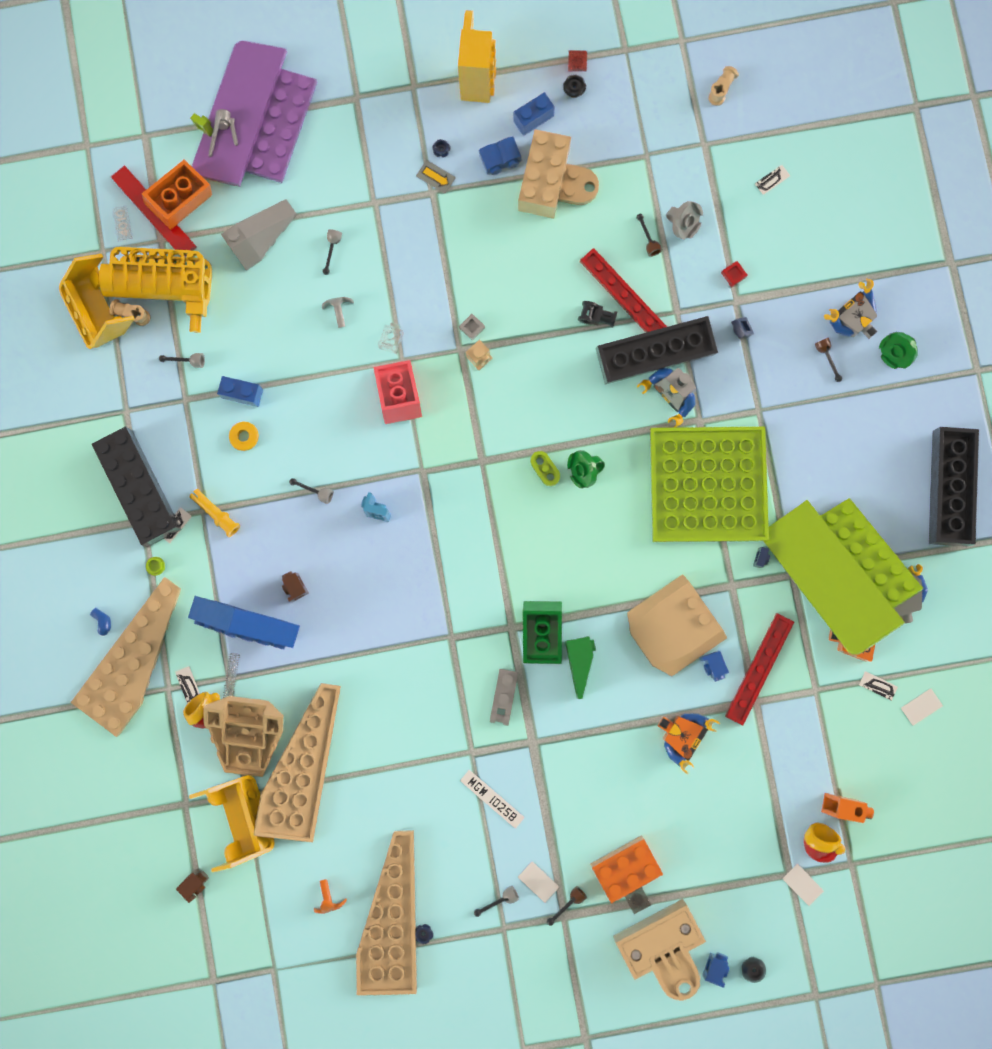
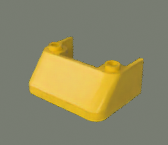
M102 254L74 258L59 284L60 295L88 349L98 348L125 334L135 320L134 316L122 318L121 316L114 317L110 315L109 306L99 288L98 265L103 259Z
M246 775L189 795V798L192 799L206 794L211 805L219 806L223 804L234 842L228 844L225 848L226 863L211 868L212 873L235 867L273 849L274 838L254 836L253 834L260 801V792L254 777Z

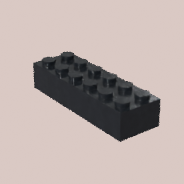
M709 316L605 343L595 348L605 385L655 372L662 368H670L707 358L718 353Z
M125 426L91 444L142 546L149 547L182 530L131 429Z
M939 427L932 431L929 544L963 547L976 545L979 429Z

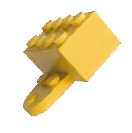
M465 10L458 57L461 101L490 103V97L494 96L496 40L492 39V31L473 29L474 11Z

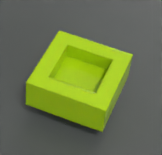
M193 113L190 117L191 121L199 130L211 137L213 134V128L210 126L211 121L204 115L200 117Z

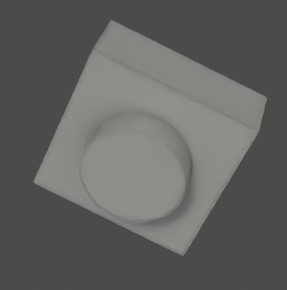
M471 313L459 325V329L473 341L485 329V325Z

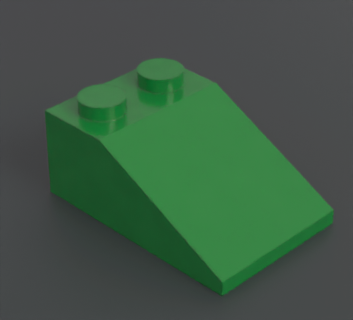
M562 601L523 602V663L562 664Z
M590 636L565 641L574 689L578 700L583 699L594 656L593 651H596L594 639L590 640Z

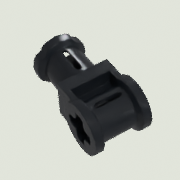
M591 301L582 302L583 308L581 316L578 317L579 322L597 326L599 323L610 325L611 328L614 327L617 311L613 313L603 310V306Z

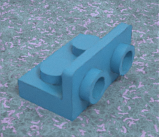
M368 492L367 497H363L361 504L366 516L389 522L391 514L385 508L386 505L376 503L374 495Z

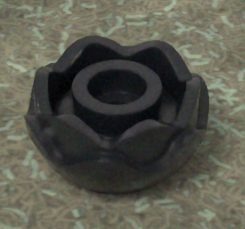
M570 75L563 83V90L569 97L577 98L585 92L586 84L581 76Z
M749 957L742 963V976L747 981L758 983L765 978L766 966L761 959Z

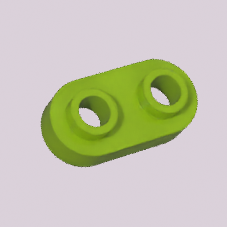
M543 451L533 453L530 460L532 468L546 486H555L560 480V472L547 453ZM539 458L543 460L541 465L536 463V460ZM552 474L554 479L548 480L547 475Z

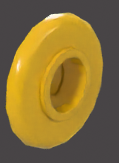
M238 422L229 431V441L239 451L250 450L258 442V430L250 422ZM247 431L249 433L248 440L240 441V433Z

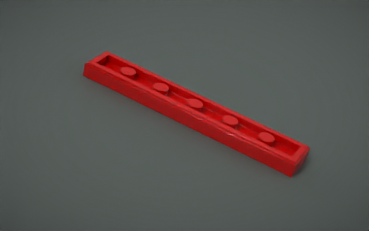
M125 165L111 176L113 181L175 250L193 251L197 248L178 225L170 230L144 204L142 193L146 189Z
M595 248L580 259V263L645 333L667 327Z
M778 613L775 614L724 717L742 726L744 725L794 621Z

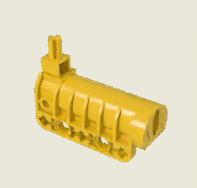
M115 247L112 249L109 264H101L99 270V284L104 297L183 301L186 303V314L190 316L189 332L201 333L202 317H207V306L210 301L212 265L200 252ZM119 252H121L124 255L122 258H120V261L115 257L116 255H119Z

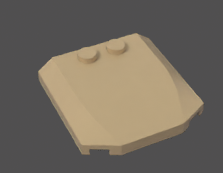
M683 574L627 612L630 635L650 664L669 676L675 675L727 639L722 627Z

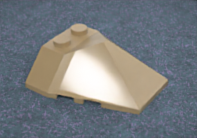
M228 696L205 705L203 708L204 725L211 734V742L217 748L216 754L224 772L263 777L282 736L284 715L267 700Z

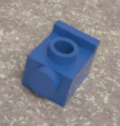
M715 651L700 657V661H705L706 663L703 666L707 676L711 675L714 682L724 679L725 674L729 673L721 651Z
M719 952L716 955L709 954L702 974L705 981L723 988L725 987L723 977L726 978L729 972L728 957Z

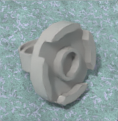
M687 201L679 208L671 207L666 213L667 219L673 223L674 235L680 239L692 238L701 227L702 223L699 220L700 215L703 216V210L696 202Z

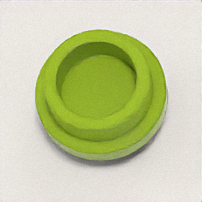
M151 557L146 562V571L150 575L158 576L165 570V562L160 557Z

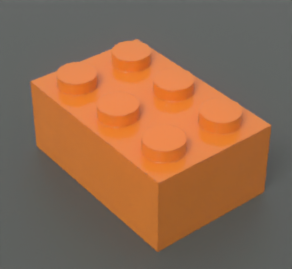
M185 159L142 193L144 204L170 230L212 196L210 184Z
M642 835L591 863V867L611 904L664 875Z

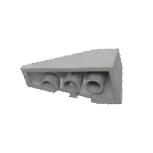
M284 199L236 223L223 232L221 236L247 271L263 260L266 252L271 246L273 247L276 239L286 230L297 213L287 199Z

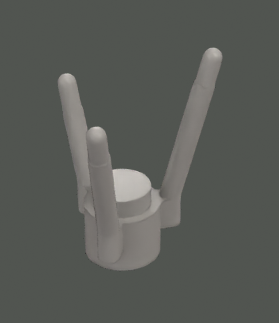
M219 109L216 111L209 157L212 156L218 129L225 130L230 126L234 145H238L234 126L235 119L230 118L231 113L227 110Z

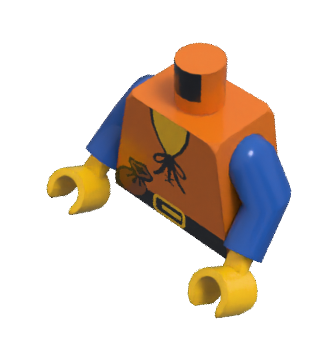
M684 713L681 717L676 716L673 722L663 716L658 723V727L666 731L662 739L665 741L664 748L669 758L681 767L685 774H689L685 770L686 766L691 765L694 768V765L689 760L707 731L717 732L712 729L713 723L720 724L717 720L709 719L697 713Z

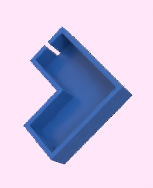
M196 595L188 618L195 620L194 624L230 637H239L243 640L255 641L266 646L271 645L285 650V647H294L300 625Z

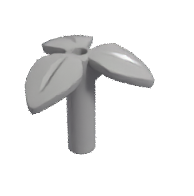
M337 297L328 299L321 306L322 309L329 305L334 306L338 328L346 327L341 304L343 302L354 304L351 298Z

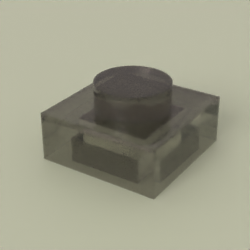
M642 887L625 896L633 914L651 906Z

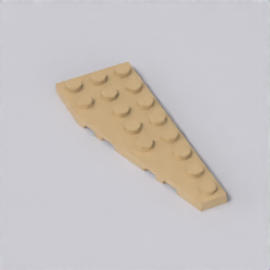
M166 577L163 578L70 702L116 737L122 733L143 704L144 695L159 657L172 612L175 609L181 592V588Z
M320 683L260 795L254 836L313 843L341 686Z
M400 830L393 833L356 953L357 996L417 994L414 830Z

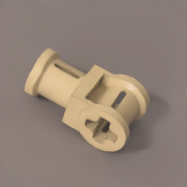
M725 66L722 76L712 85L708 97L712 105L719 106L723 104L733 80L739 76L738 71L734 67Z
M114 299L110 304V315L134 316L135 320L133 322L139 326H145L150 322L149 312L140 305L124 304L118 299Z

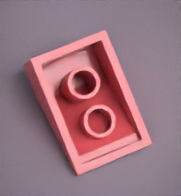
M411 361L373 367L385 424L422 417Z

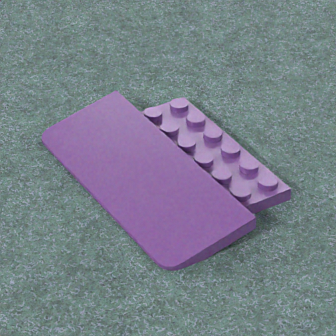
M239 41L235 44L208 119L211 121L210 126L214 129L216 111L219 109L229 111L231 113L230 118L235 119L234 126L238 145H234L230 126L225 130L218 129L212 156L209 157L212 135L210 137L203 133L192 167L203 178L240 187L244 174L247 172L283 183L317 85V80L282 69L287 54L286 48L249 41Z

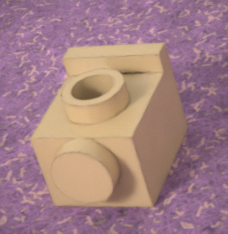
M480 339L466 351V358L478 371L493 359L490 355V350Z

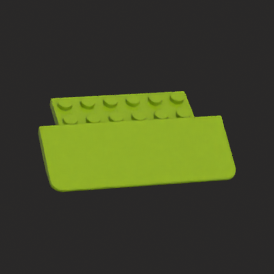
M850 498L821 516L811 503L806 500L770 525L769 541H763L844 648L853 655L863 653L903 626L905 622L894 608L923 590V587Z

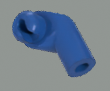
M94 608L90 616L98 620V634L105 636L111 629V619L98 608Z

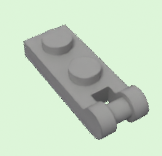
M499 669L490 723H495L496 721L509 726L519 672ZM498 708L505 709V715L497 714Z

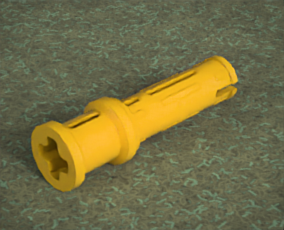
M199 489L193 491L198 497L192 493L190 494L189 498L214 519L215 525L217 527L220 526L226 532L227 537H232L239 530L241 525L229 518L227 512L219 510Z

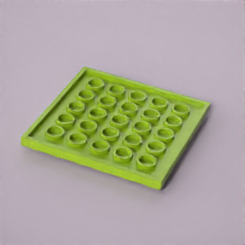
M765 426L650 428L652 542L769 541Z

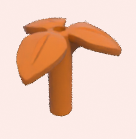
M327 879L319 881L323 901L320 908H314V912L325 914L340 909L347 899L345 898L342 902L334 904L331 899Z

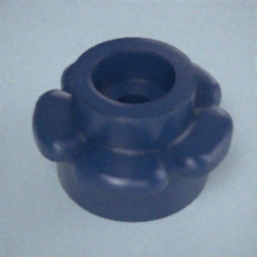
M439 139L433 144L432 149L436 157L441 156L444 158L448 156L451 147L445 140Z
M427 924L418 925L415 934L416 941L421 944L429 943V940L434 935L431 927Z

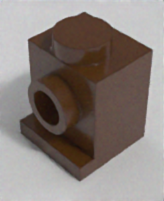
M290 571L281 576L284 583L281 586L285 594H290L291 596L287 598L289 602L293 603L309 594L299 573H292Z
M196 869L176 890L190 903L206 888L204 884L208 881L209 877L204 871Z

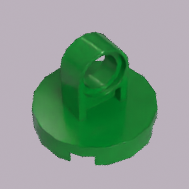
M896 331L889 333L881 340L879 345L882 353L881 359L887 366L893 369H906L915 362L918 356L915 339L904 332Z
M584 450L571 453L567 462V468L571 469L572 473L570 478L580 489L593 486L597 480V474L605 467V462L599 456L591 457Z

